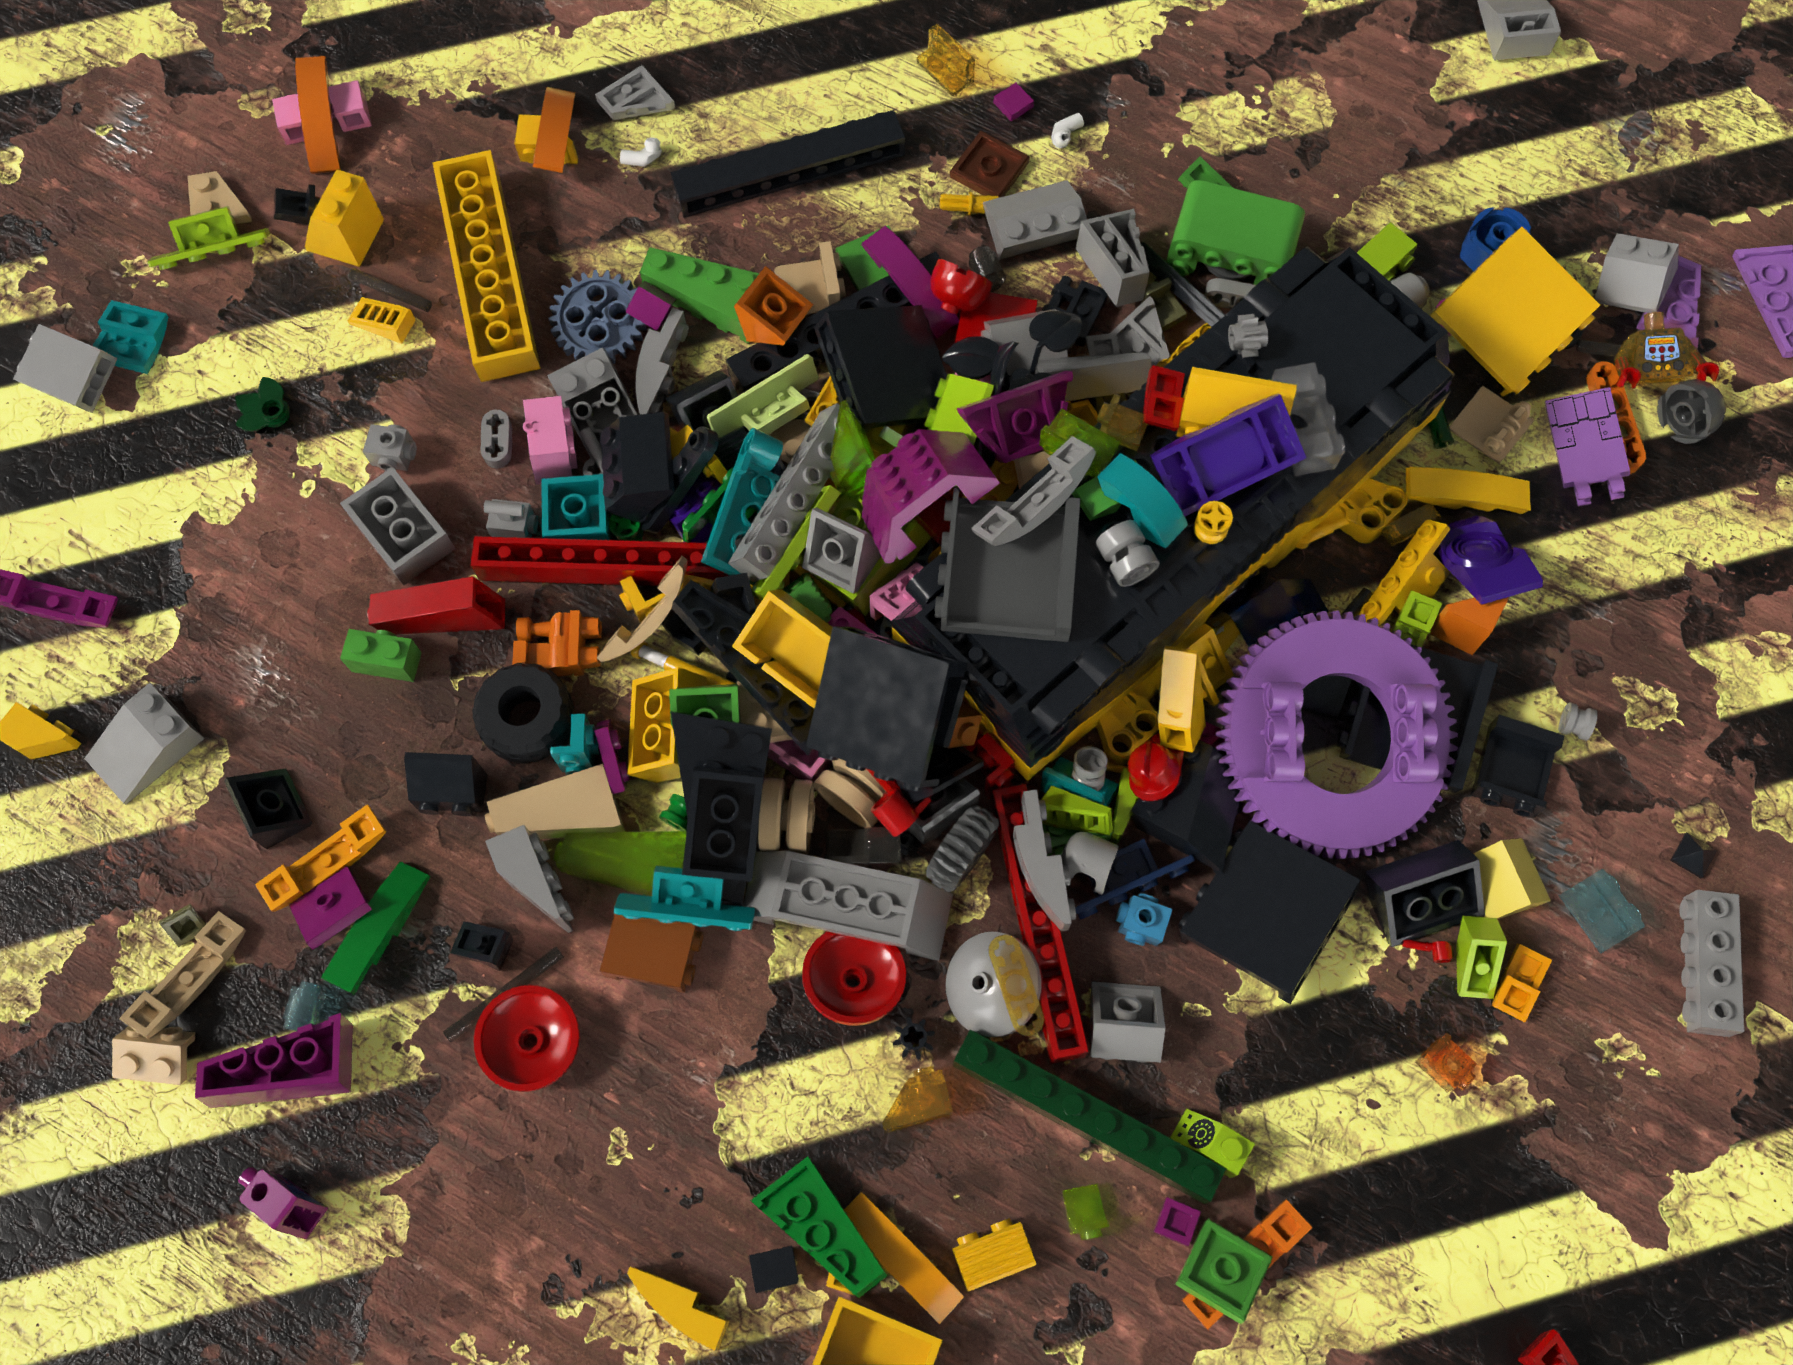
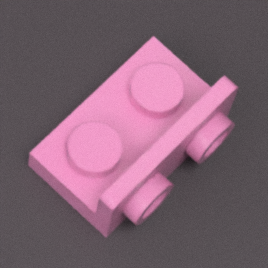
M916 562L908 569L901 571L887 584L877 588L869 596L871 617L874 620H878L885 616L892 621L916 600L905 588L908 582L924 567Z

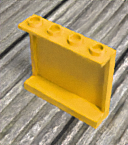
M1520 227L1429 316L1441 324L1505 388L1500 393L1503 397L1511 392L1518 394L1530 383L1527 377L1534 370L1539 373L1552 361L1549 357L1556 349L1559 352L1563 350L1574 339L1571 334L1577 328L1581 331L1595 319L1592 313L1600 304L1523 227Z

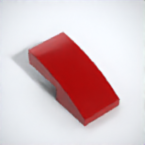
M1152 365L1148 372L1145 391L1144 423L1173 431L1178 430L1184 400L1181 397L1185 373Z

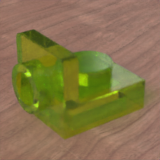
M1098 1184L1063 1190L1062 1196L1071 1235L1080 1234L1081 1241L1101 1237V1229L1109 1227L1108 1219H1105Z

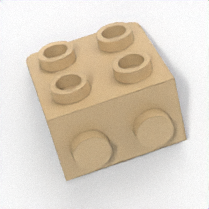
M831 241L819 243L820 260L782 265L774 269V273L814 304L804 318L840 301V297L846 296L843 278L838 279L836 271H841L839 253H833Z

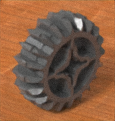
M973 805L954 824L934 853L926 870V877L933 881L934 885L940 889L943 888L947 892L956 890L965 880L998 831L999 820L993 816V813L986 808Z

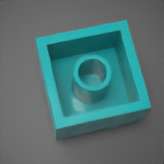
M603 474L541 479L543 538L612 540V532L609 528L611 513L605 511Z

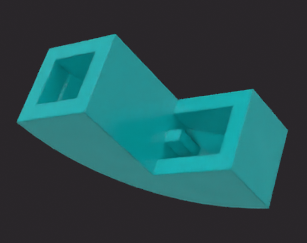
M1120 453L1097 476L1105 496L1130 508L1133 519L1146 539L1166 548L1188 525L1180 507L1164 486L1147 470L1127 456Z

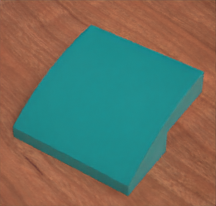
M111 300L97 322L102 331L92 346L117 358L116 367L148 374L160 350L169 317L167 313Z

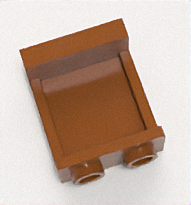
M614 914L600 972L606 978L618 980L620 977L676 989L677 992L684 993L686 985H692L696 965L692 964L694 952H700L704 932L700 931V927L692 923L678 921L662 923L657 919H628L623 915Z

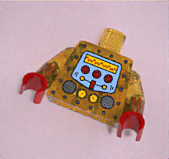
M1664 312L1644 314L1645 330L1636 331L1628 336V339L1624 340L1614 357V364L1619 376L1616 385L1621 388L1625 385H1632V389H1635L1637 385L1682 382L1693 377L1694 373L1697 374L1696 379L1706 381L1707 376H1709L1713 382H1716L1720 371L1715 363L1707 362L1688 336L1684 335L1682 328H1665Z

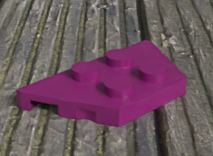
M1063 371L957 408L958 413L997 461L1008 463L1061 443L1064 429L1063 419L1068 408L1065 396L1068 382L1073 380V372Z

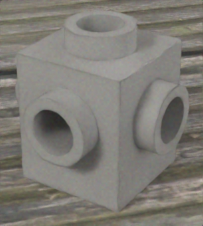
M371 424L363 453L371 466H377L385 471L391 467L395 470L408 471L410 460H414L416 456L417 446L408 430L402 426L395 424L389 426Z

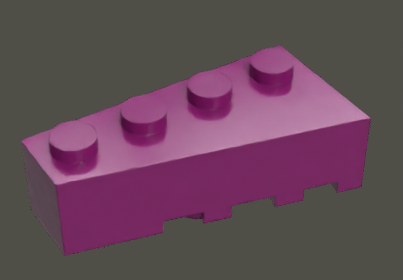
M342 1013L328 1017L329 1020L315 1025L310 1023L297 1028L298 1031L281 1037L273 1036L262 1040L263 1043L247 1049L242 1047L197 1063L195 1099L209 1108L351 1093L353 1024Z

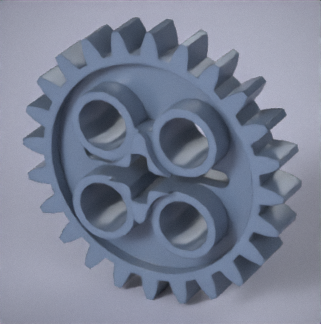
M594 270L592 278H588L582 272V281L578 282L571 277L570 280L573 286L569 288L562 285L561 288L564 295H554L558 305L550 306V310L554 315L548 318L551 326H554L550 329L553 337H557L555 341L559 348L564 347L563 350L567 356L574 353L575 360L603 347L606 349L612 363L615 364V355L620 354L624 359L627 358L625 349L629 348L635 351L636 347L633 340L643 341L642 334L639 331L647 330L646 324L626 313V309L637 288L633 289L630 280L623 283L622 276L619 273L612 279L609 270H606L603 277H599L597 270ZM603 295L600 301H591L593 297ZM618 313H626L622 319H613ZM583 316L580 322L571 323L575 317ZM599 334L606 335L601 341H593Z

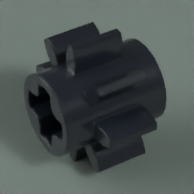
M907 1017V1026L904 1029L895 1026L894 1030L901 1036V1039L895 1040L893 1047L898 1048L902 1046L904 1050L902 1053L903 1060L911 1054L915 1055L917 1061L920 1062L923 1050L933 1051V1047L927 1043V1039L933 1038L935 1031H925V1019H922L919 1024H912L911 1018ZM915 1031L916 1036H923L919 1040L918 1047H913L911 1042L905 1043V1040L909 1039L910 1032Z

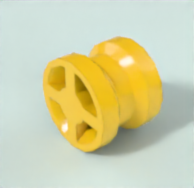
M1209 501L1203 504L1198 511L1193 527L1197 538L1207 544H1217L1223 541L1232 524V511L1226 504L1219 501Z

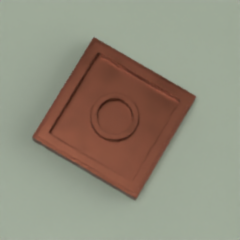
M980 130L950 170V178L983 196L1004 197L1029 164L1030 156Z

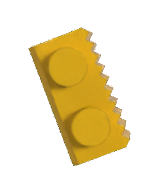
M1011 1218L991 1225L990 1227L993 1232L979 1238L977 1231L957 1238L959 1246L952 1250L967 1292L1037 1265L1021 1222L1013 1225Z

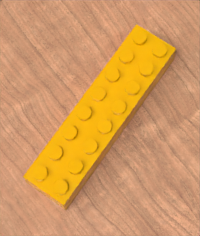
M491 150L432 162L472 363L480 381L485 382L541 369L499 171Z

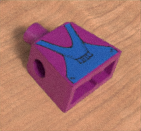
M249 1167L238 1179V1185L244 1189L239 1201L275 1231L307 1239L328 1210L325 1205L289 1179L265 1169L258 1171L254 1167Z

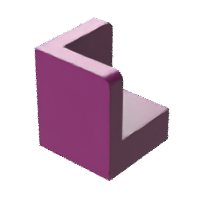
M644 281L638 286L626 309V313L657 331L664 324L676 299Z

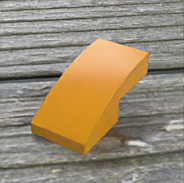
M1517 944L1503 973L1492 1006L1522 1022H1526L1541 992L1538 988L1552 960L1521 944Z

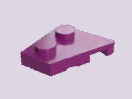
M611 719L600 721L597 723L594 731L611 793L616 794L625 791L626 781H630V775H627L626 761L621 762L618 750L622 749L617 729L613 730Z

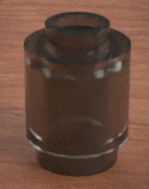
M980 246L969 254L968 265L970 270L992 281L993 285L990 292L1000 289L1006 280V275L995 251L991 250L988 246Z

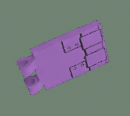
M1610 387L1546 400L1545 408L1563 487H1574L1577 505L1591 504L1590 498H1592L1589 484L1607 481L1611 500L1624 498L1625 485L1622 477L1630 475V468Z

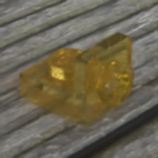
M1114 393L1110 404L1104 402L1097 418V422L1101 423L1099 437L1137 451L1149 424L1143 422V413L1119 405L1121 396Z

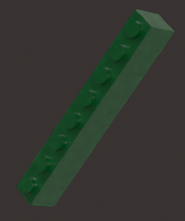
M971 1029L953 1061V1067L1203 1204L1212 1201L1226 1168Z

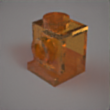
M1448 1033L1437 1037L1415 1063L1444 1091L1449 1092L1456 1087L1462 1091L1476 1077L1472 1070L1477 1063L1451 1040L1452 1037ZM1448 1058L1457 1065L1456 1070H1452L1448 1066Z

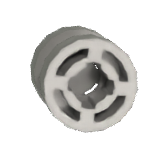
M1091 746L1082 747L1077 750L1074 755V768L1071 778L1092 789L1101 790L1104 786L1108 761L1106 754L1101 749Z

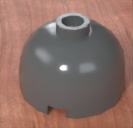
M1698 379L1686 380L1667 388L1666 393L1660 396L1657 406V414L1661 426L1664 428L1668 424L1676 434L1670 437L1684 444L1697 443L1713 434L1723 422L1726 412L1725 400L1719 389L1709 382Z

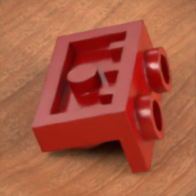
M986 733L977 741V756L984 760V766L979 769L987 777L985 780V796L990 800L993 790L1012 787L1013 782L1011 780L1014 777L1015 760Z

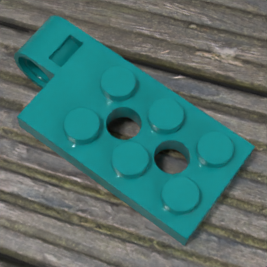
M752 428L746 435L701 563L728 575L741 574L730 566L728 562L737 549L735 545L736 538L738 536L744 537L752 524L746 518V509L751 507L759 513L781 477L770 472V470L774 468L783 450L782 441L756 428ZM749 580L750 584L753 585V586H754L755 583L757 582V581L752 582L751 580Z

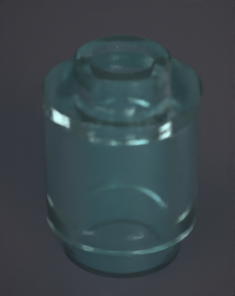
M301 981L300 987L292 986L282 1017L286 1019L283 1028L298 1031L297 1028L310 1023L313 1025L318 1024L327 994L320 993L321 985Z

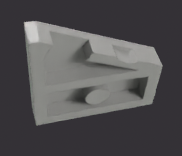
M642 65L595 94L599 105L613 120L670 111L675 108L674 100Z
M1149 296L1111 333L1117 334L1121 354L1144 352L1157 365L1159 361L1169 359L1170 354L1153 298Z

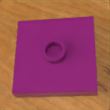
M345 866L289 905L306 943L312 950L372 910L356 877L348 866Z

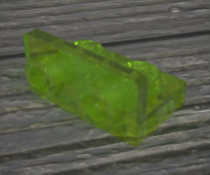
M1062 408L1049 426L1045 425L1042 428L1039 445L1050 456L1072 436L1093 447L1096 454L1085 475L1089 474L1094 478L1104 470L1120 444L1118 440Z

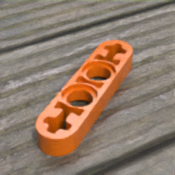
M1601 361L1596 363L1586 377L1589 391L1610 387L1613 399L1619 404V409H1616L1618 422L1628 432V436L1622 437L1625 451L1629 458L1635 459L1633 463L1628 459L1630 474H1632L1644 464L1646 452L1624 386L1621 388L1616 385L1620 373L1614 364ZM1603 377H1608L1606 383Z

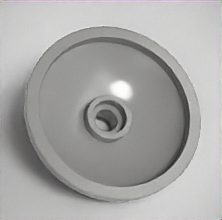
M984 932L971 937L958 948L947 970L946 995L952 1013L967 1030L971 1029L984 1037L1006 1036L1023 1027L1036 1010L1041 994L1040 969L1035 956L1021 940L1002 932ZM981 977H983L985 981L984 987L982 989L979 987V980Z

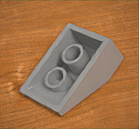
M149 683L123 704L84 759L117 797L127 805L205 738L165 694Z

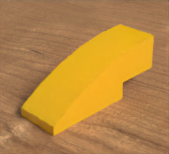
M629 1267L627 1274L639 1293L661 1317L690 1339L714 1351L719 1350L729 1320L696 1308L702 1293L639 1268Z

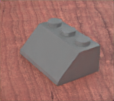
M1068 180L983 202V208L999 260L1078 239L1081 221L1087 220L1081 197Z

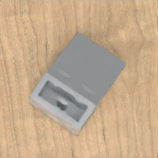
M1477 0L1493 60L1550 55L1561 30L1555 9L1547 0Z
M603 347L547 375L558 396H561L563 407H569L571 422L590 458L593 456L580 435L584 428L591 427L600 443L602 431L609 427L616 419L638 415L606 349Z
M521 825L486 840L485 842L495 868L502 878L566 932H572L573 929L569 921L574 919V915L567 900L564 901L561 893L557 892L562 889V885L556 871H552L550 864L546 863V860L551 858L544 841L540 840L537 832L531 834L525 825Z

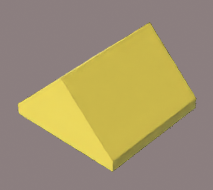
M1522 838L1501 840L1473 853L1480 861L1485 918L1500 919L1551 901Z

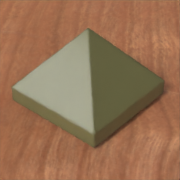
M191 904L159 921V924L178 947L194 939L197 933L206 925L205 921Z

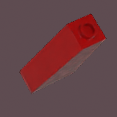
M474 576L370 594V604L367 610L368 624L377 630H386L394 634L505 629V599Z

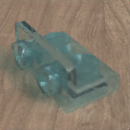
M1604 869L1599 870L1559 895L1599 953L1608 950L1645 927L1639 910L1633 904L1628 903L1620 892L1617 880L1612 875L1607 874Z

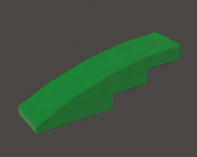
M400 861L369 901L372 910L355 921L321 979L355 995L372 963L377 965L392 936L398 937L431 876Z

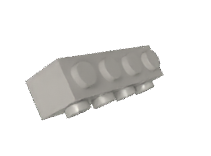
M1696 890L1683 897L1680 904V917L1684 920V933L1681 937L1680 946L1681 951L1685 953V967L1682 971L1681 981L1683 987H1686V1001L1683 1005L1682 1016L1683 1020L1687 1022V1032L1731 1037L1744 1032L1739 894Z

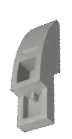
M672 308L661 332L649 329L643 341L636 370V397L640 415L663 412V403L666 396H670L674 391L676 380L673 377L671 366L676 359V349L680 342L685 341L689 329L684 312Z
M1037 790L1023 791L1021 803L1025 825L1014 826L1013 840L1018 861L1026 882L1040 907L1061 931H1068L1071 926V920L1076 919L1074 899H1068L1066 886L1071 885L1069 866L1062 865L1061 855L1047 856V854L1052 853L1050 834L1044 833L1042 821L1047 820L1045 801L1038 799Z

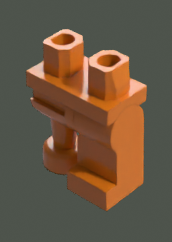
M570 610V613L558 612L553 615L551 621L533 623L529 617H518L516 620L517 641L513 642L512 665L516 663H534L551 670L557 676H569L572 674L574 676H584V669L601 666V661L597 659L600 652L599 647H585L586 639L601 638L602 623L599 618L583 617L580 610ZM534 636L549 637V644L530 642Z

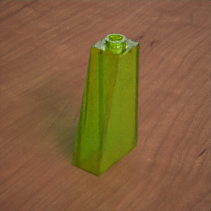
M687 831L566 833L564 841H560L556 847L554 861H556L555 865L562 873L637 894L652 896L653 876L656 866L683 869Z

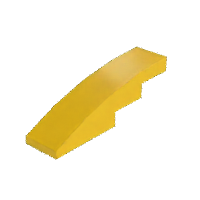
M1429 467L1406 468L1407 499L1454 510L1465 506L1486 512L1497 508L1519 514L1531 511L1530 482L1527 480L1468 470Z

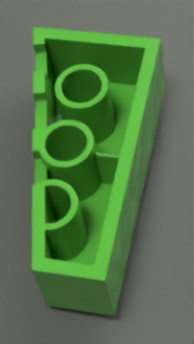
M649 247L640 270L642 282L647 281L676 299L674 307H682L690 311L692 316L700 320L704 318L716 324L718 329L726 333L731 332L739 336L740 340L750 344L745 338L734 306L759 273Z

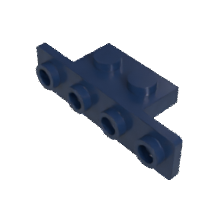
M1145 839L1118 850L1111 866L1103 895L1093 891L1096 881L1093 877L1085 874L1096 898L1075 907L1079 920L1097 913L1096 905L1108 900L1109 905L1112 906L1128 899L1129 897L1126 892L1138 887L1140 892L1159 885L1157 878L1166 873L1172 879L1189 871L1187 864L1195 861V858L1192 854L1158 869Z

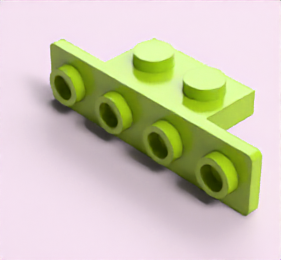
M225 206L170 220L168 223L179 250L154 256L147 262L149 267L159 266L160 270L177 266V260L188 258L189 262H196L207 258L205 253L217 250L218 255H223L235 251L236 245L246 243L247 247H254L264 244V238H267L270 232L268 228L239 235L230 208Z

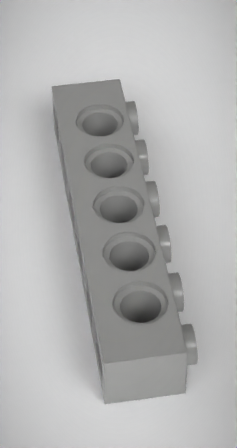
M836 403L819 413L729 560L728 564L740 573H747L749 580L752 582L770 576L862 422L841 405Z

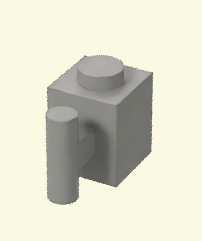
M492 499V501L485 500L484 513H489L486 528L491 537L531 538L532 534H536L538 516L534 514L530 503Z

